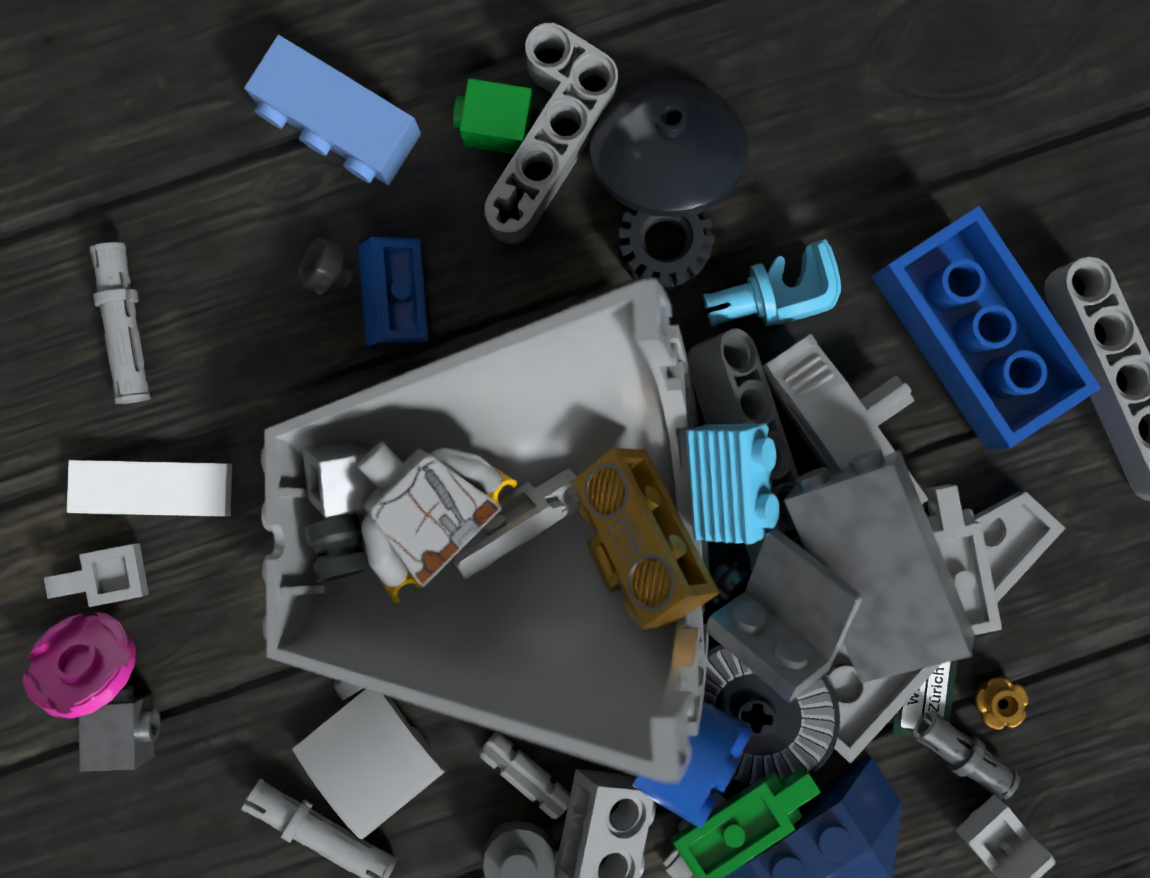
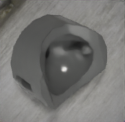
M511 821L500 824L494 829L487 842L483 863L485 878H554L556 847L553 838L544 829L532 823Z

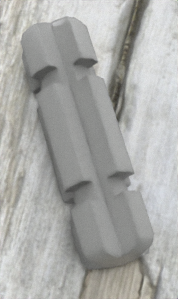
M495 732L481 747L479 753L481 759L493 769L497 766L502 769L500 775L532 802L537 799L540 804L539 808L552 819L559 818L568 808L571 793L558 782L552 784L550 782L551 776L520 749L516 752L512 750L513 744L501 733Z

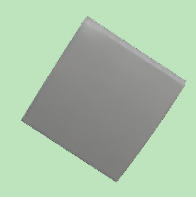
M369 689L361 692L292 749L318 790L359 839H364L446 771L419 729L408 724L391 696Z

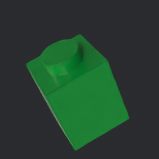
M468 78L466 95L457 96L453 114V127L460 128L464 146L515 154L530 130L533 112L532 88Z

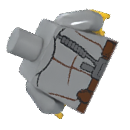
M383 442L372 448L357 466L378 487L363 502V506L369 514L364 519L361 529L369 565L380 578L382 586L393 602L396 604L401 602L397 594L404 585L412 583L417 590L424 586L501 510L503 503L498 500L500 489L507 484L515 489L518 483L501 470L491 466L478 455L448 448L435 450L429 455L419 448L402 462Z

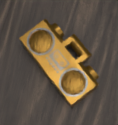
M612 448L573 480L572 485L579 498L578 510L583 519L592 525L594 531H598L595 536L587 541V546L609 592L623 590L625 594L623 598L624 607L629 616L638 622L641 630L673 625L719 594L645 449Z

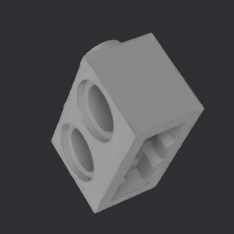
M576 769L554 875L557 878H640L642 876L645 865L644 847L648 828L654 820L656 808L655 801L633 787L636 780L635 776L632 774ZM620 800L616 810L610 814L613 805ZM608 855L607 860L599 866L603 858Z

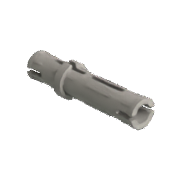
M110 242L90 246L97 293L93 294L95 306L100 307L103 319L115 404L150 400L139 329L135 315L134 303H137L139 299L137 290L132 289L129 278L126 245L124 243Z
M261 778L248 796V801L244 803L241 809L282 832L281 838L290 843L294 839L361 878H389L398 860L397 857L380 850L364 839H359L354 833L312 810L313 804L304 799L300 803L269 785Z

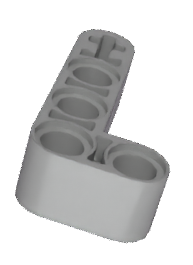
M543 23L536 26L528 34L525 42L527 69L531 79L553 95L485 202V217L491 233L499 241L507 244L523 241L532 232L590 141L591 130L616 96L618 69L615 62L601 50L555 23ZM545 49H554L563 55L558 62L553 64L540 62L536 58ZM598 76L606 82L607 86L598 92H590L585 90L580 82L586 77ZM561 119H571L580 128L571 136H561L552 130V126ZM533 162L546 163L552 169L551 174L542 181L528 179L524 175V171ZM517 187L523 194L518 203L520 220L517 221L510 218L503 224L499 211L502 209L510 212L519 200Z

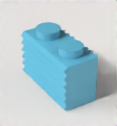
M705 424L686 430L693 539L695 541H724L725 543L751 544L763 539L767 533L775 528L779 518V503L777 497L770 490L772 486L770 476L776 461V449L772 439L767 436L769 430L767 424Z

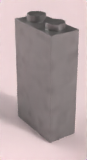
M876 449L849 460V468L830 474L828 468L823 467L796 479L798 485L793 488L784 501L805 551L862 595V601L843 639L860 683L970 657L975 635L901 452L897 451L883 456L881 449Z

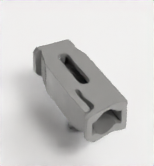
M812 334L801 339L763 365L771 392L822 468L827 467L830 474L849 468V460L863 453L881 449L883 456L895 452L878 426L914 402V398L910 394L912 392L907 383H902L897 375L859 400L847 381L818 346ZM910 474L921 504H923L928 498Z

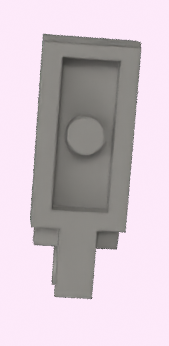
M567 468L539 486L533 487L527 482L499 499L503 503L501 510L451 559L463 578L467 579L476 572L488 568L495 560L524 542L536 538L543 530L558 522V520L561 521L564 516H570L578 509L579 498L572 482L577 476Z
M945 484L925 488L930 514L927 517L974 634L1001 630L1002 625L981 522L975 521L972 509L962 510L957 485Z

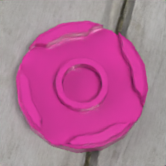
M96 613L98 616L85 617L83 614L67 617L49 628L34 644L28 656L32 660L28 673L24 671L23 685L28 698L51 716L71 719L93 713L112 701L127 684L135 665L136 645L129 631L110 615Z

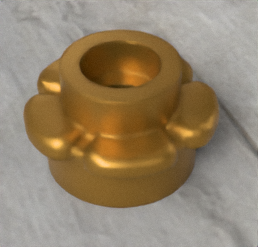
M995 677L984 682L978 688L975 695V706L982 715V721L987 726L997 730L1003 729L1004 726L1014 728L1021 724L1026 717L1024 707L1028 704V696L1020 684H1012L1011 680L1006 677ZM1005 699L1007 702L1006 707L999 708V701Z

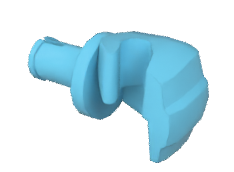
M826 239L811 243L806 247L802 254L801 273L793 288H789L782 281L785 259L779 256L774 259L768 272H766L761 263L750 266L748 283L711 294H703L705 309L725 303L728 305L725 309L707 314L711 327L756 314L758 318H762L765 326L779 325L832 309L836 305L841 293V281L834 253Z

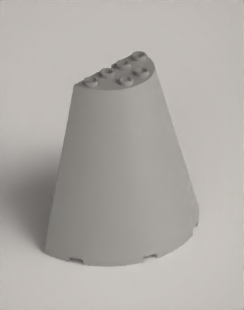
M656 279L638 281L265 429V446L261 453V464L265 472V502L261 515L265 529L273 532L275 540L273 554H268L262 565V576L266 584V615L263 620V635L267 641V657L660 782L678 783L685 774L691 759V743H688V735H697L703 705L709 634L705 631L707 624H703L705 605L699 606L673 625L641 630L638 622L629 616L624 607L623 598L625 594L623 590L609 592L587 546V541L595 536L598 531H594L592 525L583 519L578 509L570 516H564L561 521L558 520V522L543 530L536 538L524 542L495 560L488 568L476 572L467 579L463 578L450 560L418 590L412 583L401 587L397 594L401 602L397 604L393 602L382 586L380 578L372 568L352 576L317 583L313 565L318 559V554L315 553L314 548L307 544L304 528L310 524L329 518L350 515L352 512L325 517L308 500L303 447L336 441H353L364 444L372 449L383 442L402 462L419 448L429 455L435 450L448 448L482 457L491 466L514 479L518 483L515 489L527 482L533 487L539 486L567 468L576 476H579L612 448L645 449L709 572V541H695L693 539L686 430L699 426L695 396L678 325H669L671 304ZM508 484L503 486L498 493V500L515 489Z

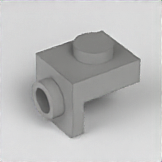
M995 794L981 807L974 810L968 819L955 830L997 878H1040L1055 864V859L1050 852L1030 835L1010 808Z

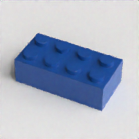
M980 206L871 276L986 450L1013 447L1101 389Z

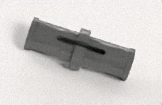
M934 710L930 713H925L916 723L913 731L914 739L939 754L947 761L948 768L958 776H968L992 795L995 794L1001 801L1003 798L1008 799L1014 794L1020 783V774L987 751L985 743L973 734L965 735L963 732H960Z

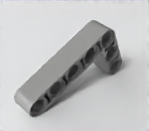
M1081 258L1050 273L1045 281V297L1054 318L1101 387V389L1090 395V398L1130 487L1137 496L1143 500L1150 501V354L1110 267L1099 258ZM1074 274L1084 284L1083 296L1077 294L1073 288L1072 277ZM1096 322L1101 324L1105 330L1106 338L1104 344H1101L1095 337L1094 326ZM1119 370L1123 372L1127 380V387L1124 393L1118 388L1116 383V376ZM1141 419H1144L1147 423L1149 430L1145 441L1140 437L1138 431Z

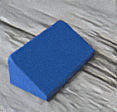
M370 237L358 247L366 346L428 342L420 239Z

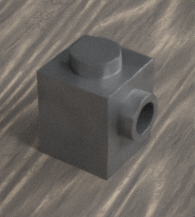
M124 686L112 701L93 713L79 716L80 772L135 770L154 757V741L158 738L160 731V714L156 708H153V693L134 694L133 686Z

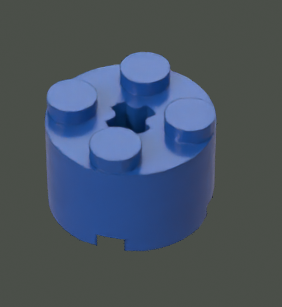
M703 700L697 735H688V743H691V759L678 783L660 782L638 775L633 787L701 829L716 802V798L709 795V792L717 794L719 790L724 791L739 762L731 757L730 754L737 758L739 757L753 729Z

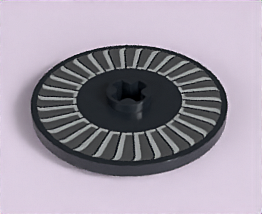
M719 642L708 648L703 700L753 729L739 757L737 758L730 754L731 757L739 762L729 783L746 788L761 777L764 779L772 773H775L779 780L801 768H804L810 776L816 773L830 757L836 745L840 729L839 700L828 674L822 675L792 701L788 702ZM753 703L763 705V711L766 714L763 722L753 721V714L750 712Z

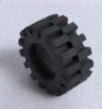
M630 209L628 212L626 211L619 228L617 244L618 255H621L622 266L625 271L629 269L633 274L632 279L636 282L656 279L662 287H665V290H673L677 285L681 284L684 286L688 284L693 277L701 272L711 255L710 251L714 244L715 235H711V228L713 227L711 217L706 218L703 214L704 210L695 214L678 217L653 216ZM663 221L677 225L685 238L684 250L677 257L667 260L653 256L645 245L646 231L653 224Z

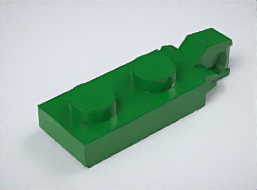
M804 768L780 780L775 773H772L764 779L761 777L711 810L701 829L690 824L672 836L671 839L695 878H724L796 830L793 825L803 817L798 807L821 792Z

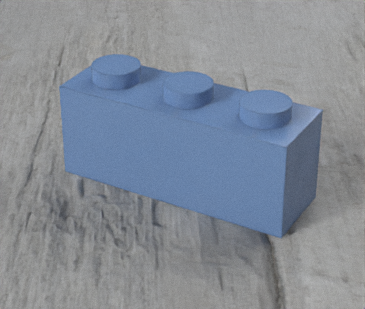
M279 34L244 87L258 104L254 111L259 116L280 129L283 128L285 123H288L301 131L299 139L321 155L326 156L329 150H332L345 158L346 161L343 166L367 183H371L375 177L389 186L421 135L414 117Z

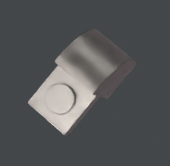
M336 441L303 447L308 500L325 517L352 512V514L359 515L362 527L364 519L369 514L363 506V502L378 488L357 467L362 458L371 450L370 447L353 441ZM361 532L360 536L358 537L360 542L359 546L366 551L363 534Z

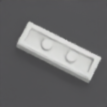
M69 460L67 513L231 516L232 464Z

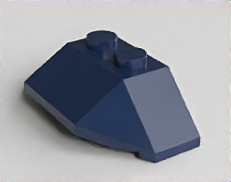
M869 755L819 788L821 793L798 807L803 817L793 825L796 830L724 878H893L901 801L873 758Z

